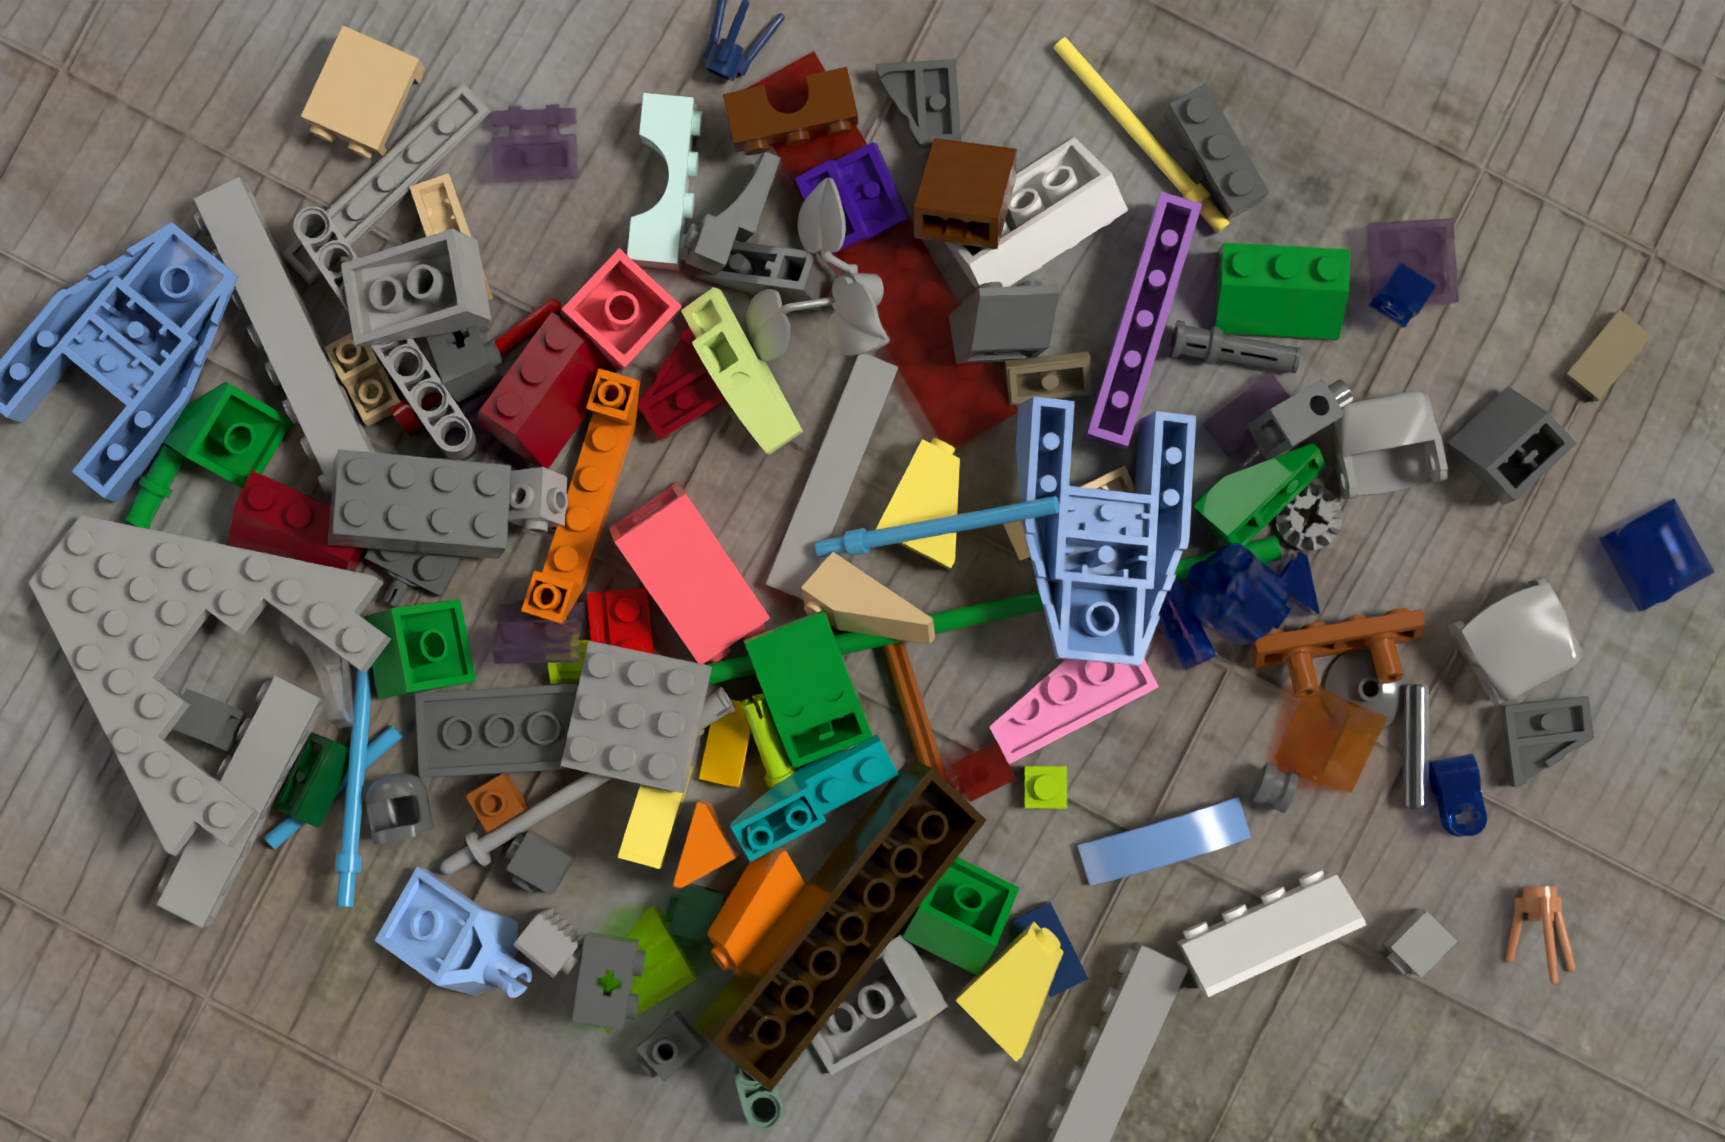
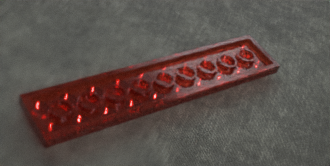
M815 51L746 89L764 85L768 102L776 111L785 114L794 113L803 108L808 100L806 76L825 72V69ZM852 126L850 133L837 137H828L827 133L812 135L809 142L797 146H786L785 142L771 145L775 154L781 157L780 162L803 203L805 200L795 178L831 159L836 161L868 145L857 126ZM911 220L869 240L833 254L834 257L847 264L857 265L858 273L876 274L881 278L884 293L880 304L876 308L881 325L890 339L884 346L895 365L898 366L901 376L937 439L956 449L1018 414L1016 404L1009 405L1008 390L992 362L956 364L949 315L959 304L922 239L914 238V225Z

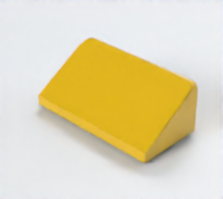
M731 700L735 711L710 724L699 779L740 788L752 732L744 711L741 709V702Z

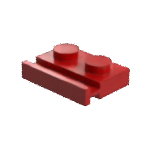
M646 587L587 593L591 641L655 654L650 596Z

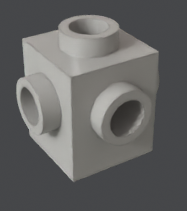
M544 467L511 471L508 522L522 526V532L528 534H546L550 527L565 526V511L568 506L566 494L567 477Z

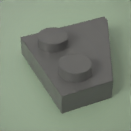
M956 59L876 64L877 77L919 148L932 147L934 138L961 141Z
M1589 696L1501 706L1511 787L1523 786L1527 783L1528 779L1545 768L1552 767L1564 759L1566 754L1574 749H1579L1594 739Z

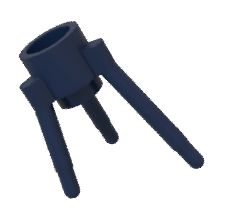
M718 0L709 44L703 56L707 60L704 68L723 79L733 82L737 73L745 76L750 63L785 19L784 14L779 13L743 57L741 54L744 48L736 44L735 40L749 7V1L742 0L726 39L721 38L719 42L727 0Z

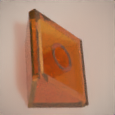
M1319 686L1320 690L1316 695L1301 698L1274 755V759L1317 784L1352 793L1387 720V716Z

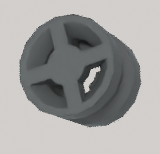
M1266 762L1254 785L1251 801L1259 804L1268 802L1273 804L1275 810L1285 813L1295 794L1299 774L1292 771L1287 773L1277 770L1276 765Z

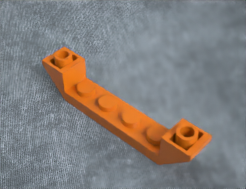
M598 369L586 407L593 415L567 493L568 506L565 511V526L556 527L542 573L538 571L533 572L521 611L563 624L583 591L635 431L640 388L639 380Z

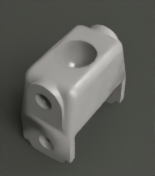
M1425 390L1408 391L1348 403L1341 408L1344 416L1329 425L1333 444L1334 466L1340 494H1342L1344 501L1353 499L1357 495H1375L1402 490L1430 478L1433 483L1447 479L1448 466L1443 442L1435 423L1430 398Z
M1537 577L1528 581L1529 588L1500 599L1477 614L1466 625L1462 621H1455L1448 625L1450 635L1463 659L1476 674L1490 700L1497 706L1508 700L1516 699L1571 669L1584 658L1581 646L1570 628L1562 605L1550 584L1543 577Z

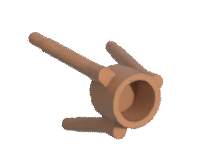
M1557 886L1522 887L1523 898H1514L1515 913L1508 941L1506 961L1509 963L1514 961L1524 913H1528V921H1542L1549 979L1550 983L1555 985L1558 983V967L1552 921H1555L1566 967L1570 972L1575 970L1573 953L1562 913L1561 897H1557Z

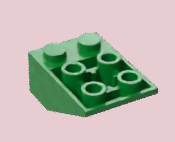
M824 610L744 640L773 720L793 768L849 748L873 737L867 713Z

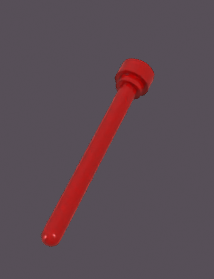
M555 298L549 299L496 339L494 343L501 357L539 329L551 312L557 315L562 309L561 302ZM437 393L428 394L423 398L421 408L425 411H431L442 402V395ZM402 400L390 409V412L410 437L424 427L409 402L405 403Z

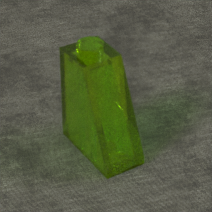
M656 903L647 908L626 937L640 939L639 950L646 951L642 977H634L632 993L639 994L637 1015L698 978V974ZM609 970L605 977L600 978V982L607 984L608 992H612L617 985H621V981L614 978L615 971ZM604 1027L607 1033L614 1030L613 1028Z

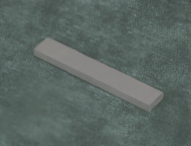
M463 82L326 211L351 248L357 245L411 193L409 186L423 182L493 116L492 112ZM312 224L307 229L306 236L309 238L321 236L326 229V224ZM298 238L281 253L310 285L313 286L323 277V274ZM337 257L334 260H332L329 265V270L343 257Z
M868 354L858 355L767 579V586L803 600L801 587L818 569L822 559L816 553V541L830 539L897 374L898 366Z

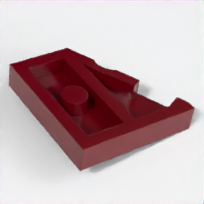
M689 328L682 333L680 341L669 359L665 360L657 373V378L638 403V407L660 442L727 402L694 348L692 342L696 339Z

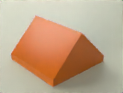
M701 800L697 802L673 886L682 888L732 861L739 855L713 805L709 801Z

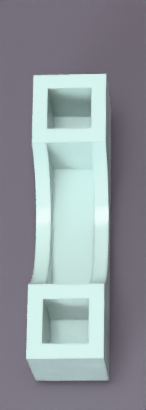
M643 93L639 135L643 144L654 149L666 161L669 170V180L663 197L653 208L645 213L631 217L627 256L639 267L680 271L681 259L686 260L689 249L683 247L687 234H684L685 218H693L695 195L694 193H688L689 177H697L699 153L692 152L693 136H701L703 112L696 111L694 97Z

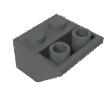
M1038 280L1025 281L1014 287H1003L1001 282H988L979 285L977 290L968 298L962 300V304L949 315L956 364L1004 362L1006 360L1038 357L1050 346L1059 296L1058 285H1042L1041 281Z
M1508 386L1445 444L1502 505L1516 501L1577 443L1547 411Z

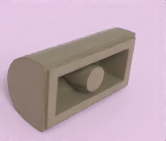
M1089 351L1004 361L1009 405L1022 404L1033 396L1066 399L1093 395Z

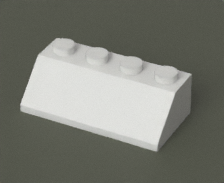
M1073 137L1016 174V182L998 249L945 242V244L976 289L979 285L988 282H1001L1003 287H1009L1031 272L1040 269L1045 263L1062 252L1076 246L1081 240L1098 229L1109 225L1114 219L1127 212L1128 209L1112 173Z
M1322 869L1313 871L1299 878L1301 885L1287 892L1284 887L1273 889L1260 896L1263 902L1250 909H1247L1245 904L1236 906L1222 913L1224 920L1208 927L1207 922H1202L1183 931L1185 938L1177 941V944L1197 988L1210 997L1366 926L1363 916L1338 875L1330 872L1324 874Z

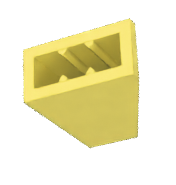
M933 438L931 443L922 439L875 530L957 515L960 458L953 455L954 447L937 438ZM956 532L897 543L949 571L955 561Z
M690 766L685 793L640 784L618 858L657 869L666 865L691 777L692 766Z
M1035 922L1031 923L984 967L979 976L976 975L969 981L956 999V1002L1016 1062L1023 1056L1064 953L1060 949L1061 944L1057 937L1047 928L1041 929Z

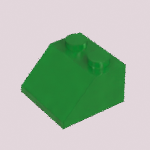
M461 599L391 608L363 617L391 638V641L372 664L379 700L476 682Z
M957 857L914 911L902 938L979 976L998 944L1019 887Z

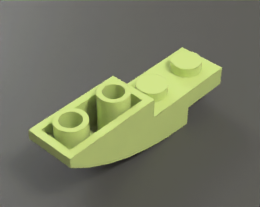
M713 287L683 308L681 312L696 338L692 344L731 408L767 454H771L801 434L803 430L765 361L757 358L722 291Z

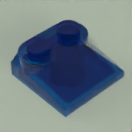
M1675 498L1599 537L1638 611H1644L1660 602H1665L1674 594L1714 573L1710 562Z

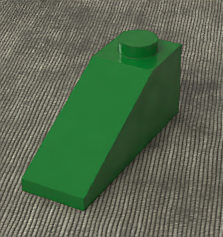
M1312 443L1223 477L1216 485L1206 488L1193 507L1202 525L1237 554L1326 468V464L1320 449Z

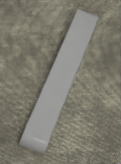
M319 207L304 208L296 215L293 229L349 313L342 271L331 272L329 271V265L337 257H347L349 261L358 259V257L324 209ZM312 224H326V229L321 236L317 238L306 236L307 229ZM406 339L371 345L441 451L453 459H462L469 456L476 446L475 432L414 340ZM415 359L419 361L418 370L413 375L402 376L398 374V368L404 360ZM437 393L442 395V403L438 409L425 411L421 408L423 398L428 394ZM462 428L466 431V437L460 445L449 446L445 444V436L450 429Z

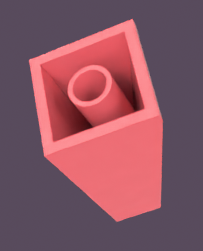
M678 481L609 527L615 544L698 664H704L707 661L709 663L720 661L731 651L729 646L742 637L746 640L758 635L765 629L764 623L771 618Z

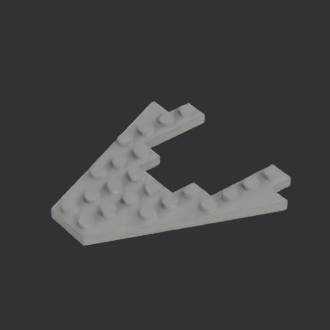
M83 515L77 519L28 582L164 850L174 856H177L199 825L226 846L234 848L260 814L165 740V737L190 704L159 680L211 613L234 631L244 636L266 605L270 603L365 674L391 641V638L359 616L383 585L380 580L372 575Z

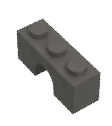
M1205 83L1169 103L1164 117L1184 151L1189 148L1198 159L1206 175L1207 184L1205 187L1224 217L1229 221L1262 202L1269 193V190L1207 84Z

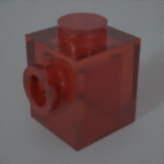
M993 741L950 763L954 772L947 775L952 787L961 796L966 794L970 802L1016 780L997 741Z

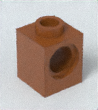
M503 773L466 795L468 802L486 832L493 831L530 808L510 773Z

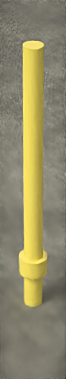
M1066 37L1062 38L1053 49L1184 196L1183 198L1202 204L1199 214L1217 234L1224 230L1230 222L1209 200L1211 194L1201 183L1197 185L1070 41Z

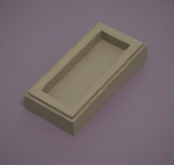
M1619 309L1611 316L1565 372L1564 376L1595 402L1599 401L1652 335Z

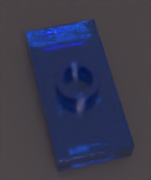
M1179 581L1173 582L1171 590L1167 591L1159 611V623L1184 670H1188L1212 659L1217 654L1202 627L1200 616L1192 608Z

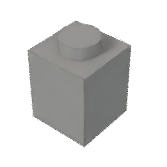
M1417 908L1383 945L1391 952L1387 960L1401 974L1406 976L1411 972L1413 975L1422 978L1457 941L1427 911Z

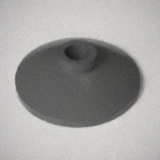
M1365 649L1344 653L1333 662L1325 678L1324 694L1328 708L1338 721L1355 730L1375 731L1387 727L1404 710V686L1408 685L1406 673L1401 666L1403 671V678L1389 684H1380L1371 650ZM1367 681H1372L1376 685V693L1372 697H1367L1362 690L1364 683Z

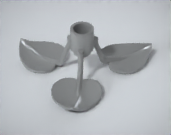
M833 178L824 179L804 201L798 217V232L802 245L807 252L812 254L821 252V257L824 261L838 267L844 273L833 282V297L789 303L782 306L780 294L775 289H765L754 296L746 312L745 334L757 358L763 361L776 360L786 352L791 338V326L786 314L796 310L833 305L835 311L829 318L827 329L831 344L841 354H866L884 346L890 341L881 325L876 308L880 304L884 293L881 278L876 274L858 273L857 265L847 264L831 254V252L839 251L843 246L846 231L843 207Z

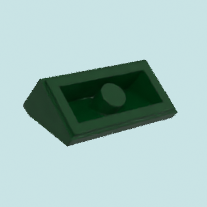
M311 732L274 809L314 827H320L348 771L350 748Z

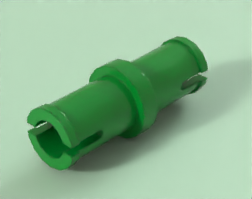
M164 443L160 446L161 449L147 476H141L138 482L141 488L124 517L126 521L141 528L150 529V525L164 498H170L173 492L170 486L184 459H186L185 456Z

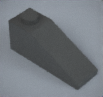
M737 241L733 243L726 265L716 275L697 268L695 274L698 279L752 296L765 289H775L780 294L782 305L828 298L836 275L818 253L812 254L806 250ZM825 306L816 307V308H809V309H810V310H817V311H824Z

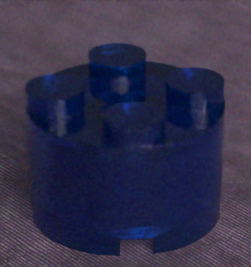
M1232 543L1228 547L1216 551L1205 561L1196 562L1190 568L1187 579L1190 582L1187 601L1192 614L1220 637L1233 641L1235 644H1249L1265 636L1276 624L1272 619L1278 608L1283 611L1287 603V587L1283 578L1240 543Z

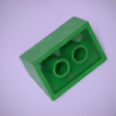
M1223 243L1217 251L1214 326L1223 330L1224 335L1338 341L1340 339L1349 293L1351 249Z

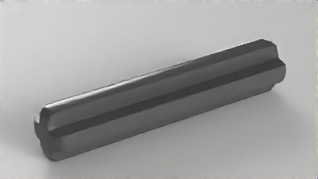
M1408 684L1404 686L1403 805L1409 809H1425L1429 805V687L1425 684Z

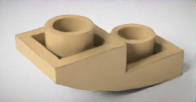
M350 333L324 347L341 382L346 386L363 422L369 427L391 415L390 409L402 400L371 345L355 346L353 334Z

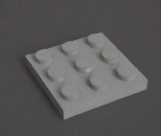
M588 641L561 766L685 793L712 667Z

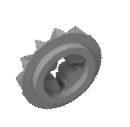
M1308 484L1275 516V522L1281 537L1288 544L1297 549L1312 551L1329 545L1341 531L1344 513L1341 510L1338 497L1327 490L1325 486ZM1317 501L1316 516L1321 518L1325 525L1313 523L1302 533L1304 518L1293 509L1308 510Z

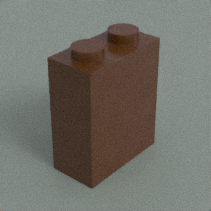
M934 138L914 204V238L998 249L1016 182L1017 149Z

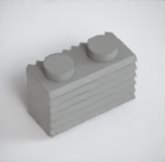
M548 908L536 915L513 946L554 978L561 971L568 975L579 964L582 957L585 935H580L579 929L573 930V924H567V919H560V913L554 914V909Z

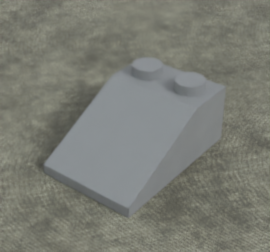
M449 229L341 264L355 346L361 347L451 333L492 321L478 240L455 229Z
M904 933L891 940L811 1041L830 1075L835 1074L926 1023L948 1007L912 943L902 938Z

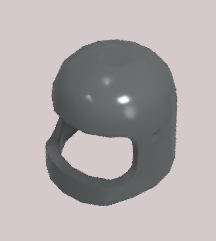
M397 773L383 776L375 780L367 789L365 800L373 845L406 839L434 828L425 784L416 775Z

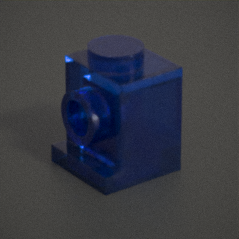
M1400 262L1390 271L1368 306L1402 328H1405L1408 322L1419 314L1437 285Z

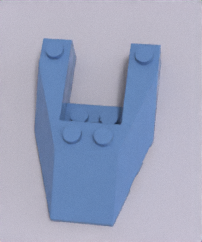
M173 222L126 250L127 253L106 266L101 265L89 272V276L67 290L62 289L57 292L0 360V413L6 418L24 423L73 363L77 364L126 405L124 410L72 470L76 476L104 499L118 503L146 471L189 402L238 279L234 272Z
M1033 396L1018 406L1016 455L1021 503L1056 496L1060 505V512L1058 514L1022 520L1055 656L1060 659L1141 666L1160 616L1158 614L1166 593L1171 590L1176 577L1174 573L1183 550L1187 549L1189 543L1196 416L1155 411L1139 419L1135 493L1069 486L1074 401Z

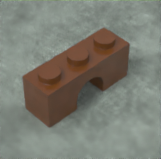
M847 67L807 75L808 100L803 108L790 114L778 112L769 104L764 85L723 94L735 151H744L745 155H757L770 149L769 145L785 142L786 146H797L809 142L812 135L827 133L828 137H837L850 133L852 131L851 127L858 125V113Z

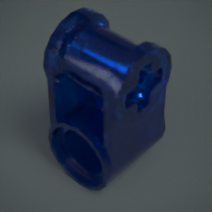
M1470 753L1429 761V780L1436 798L1440 823L1443 829L1455 837L1479 834L1487 823V813L1481 791L1480 772L1474 755ZM1462 812H1470L1471 820L1466 821L1465 824L1456 822V815Z

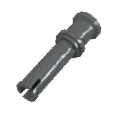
M1177 320L1171 339L1170 356L1178 358L1182 354L1204 358L1205 363L1208 364L1217 363L1221 359L1288 371L1295 374L1300 362L1301 348L1224 335L1223 330H1220L1219 327L1212 326L1208 330L1186 326L1185 321Z

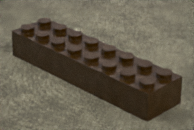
M908 758L899 769V775L891 779L692 1027L770 1092H772L987 821L933 768Z

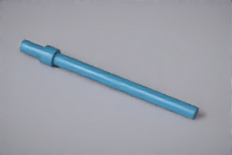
M1054 496L872 531L860 528L846 531L845 536L816 541L815 549L818 557L829 556L832 552L836 554L848 552L850 556L868 553L870 548L1058 514L1060 512L1058 498Z
M372 666L366 674L357 669L341 854L336 855L335 872L339 873L336 907L353 908L356 874H361L362 856L358 855L374 676Z

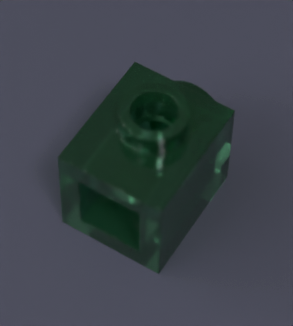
M691 882L681 888L679 898L671 896L664 921L671 922L668 933L677 935L675 942L695 949H700L701 943L710 945L711 940L706 933L722 909L726 893Z

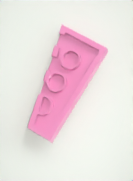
M1065 659L989 726V729L1009 765L1153 691L1159 686L1145 659H1143L1141 666Z

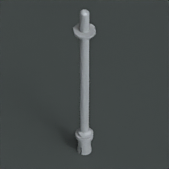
M722 687L705 697L697 737L704 734L705 727L735 711L732 701ZM587 773L483 837L472 831L466 835L468 846L446 858L441 863L440 869L442 873L452 875L476 860L485 867L492 862L490 856L492 850L612 779V777Z

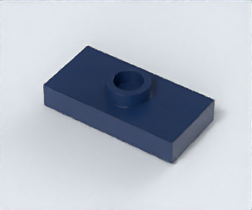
M1050 901L1012 920L1019 935L1031 923L1035 922L1041 929L1047 928L1061 944L1060 949L1064 953L1048 992L1050 997L1089 979Z

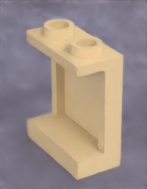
M342 25L301 117L311 126L309 132L318 138L332 143L336 137L348 142L347 149L361 157L371 159L372 154L383 158L387 153V149L384 147L385 142L412 83H420L426 68L420 59Z

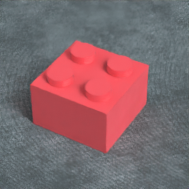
M619 248L562 308L559 317L587 335L609 363L622 374L671 322L682 306Z

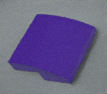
M872 142L836 161L831 159L795 178L804 200L824 179L833 178L842 203L846 227L843 246L837 252L869 240L911 220L877 143Z

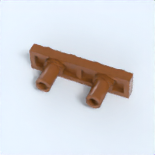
M1396 608L1387 611L1383 616L1367 618L1365 615H1355L1337 624L1325 625L1324 622H1313L1304 625L1300 630L1284 632L1282 629H1272L1261 633L1259 637H1254L1251 656L1254 668L1287 664L1296 698L1311 697L1320 690L1312 661L1313 658L1365 649L1371 650L1378 682L1380 684H1389L1403 678V671L1395 644L1419 641L1426 624L1422 609L1408 611L1407 608Z

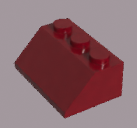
M551 312L479 410L476 425L537 467L549 469L590 412L586 407L598 369L617 373V371L587 335Z
M253 470L234 507L227 546L356 572L367 549L328 545L330 505Z

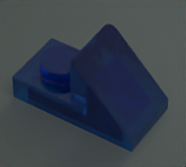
M1299 551L1292 555L1249 620L1248 624L1260 632L1268 631L1271 626L1275 629L1279 628L1291 609L1286 606L1288 600L1312 616L1320 614L1308 556L1303 552Z

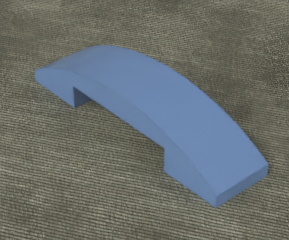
M1235 797L1126 832L1115 833L1081 843L1077 847L1088 884L1091 886L1211 852L1251 838L1240 799Z

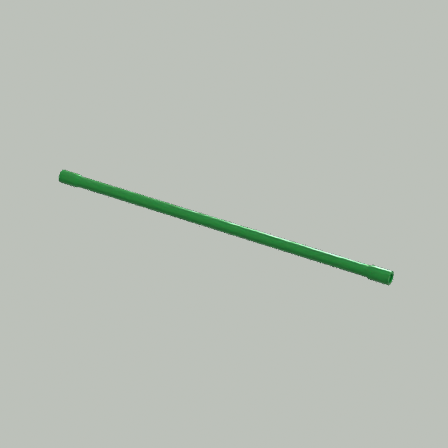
M1270 536L1249 541L1237 554L1230 548L1181 558L1174 573L1176 575L1174 581L1237 567L1247 568L1281 560L1279 541L1276 536ZM1037 590L928 614V616L933 619L934 633L936 635L1044 611L1040 592ZM854 632L835 635L842 655L905 641ZM749 654L703 664L712 667L708 685L756 675Z

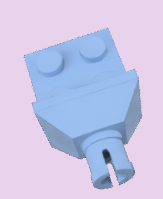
M416 867L375 939L377 943L437 986L477 996L499 987L506 995L515 998L527 989L525 985L515 978L519 976L529 983L532 979V970L514 959L518 952V949L513 946L518 939V922L513 918L485 910L428 870Z

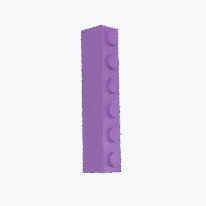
M1161 192L1155 203L1083 439L1121 451H1124L1129 445L1201 210V203Z

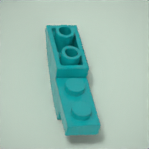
M876 734L842 753L838 751L814 760L794 772L744 810L730 824V827L751 862L825 823L824 814L894 778L899 773L880 737Z

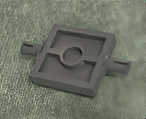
M369 548L365 558L384 567L394 577L382 600L389 603L396 589H398L391 605L399 607V603L409 585L420 586L442 596L462 556Z

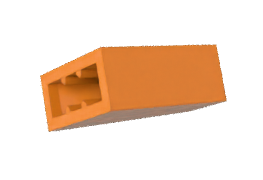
M777 847L748 864L706 933L715 947L710 952L724 971L729 969L734 972L738 971L806 886L785 849Z

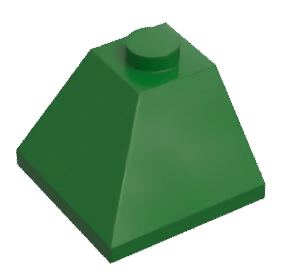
M225 381L185 406L164 443L186 458L244 488L252 470L263 473L293 422L287 416Z

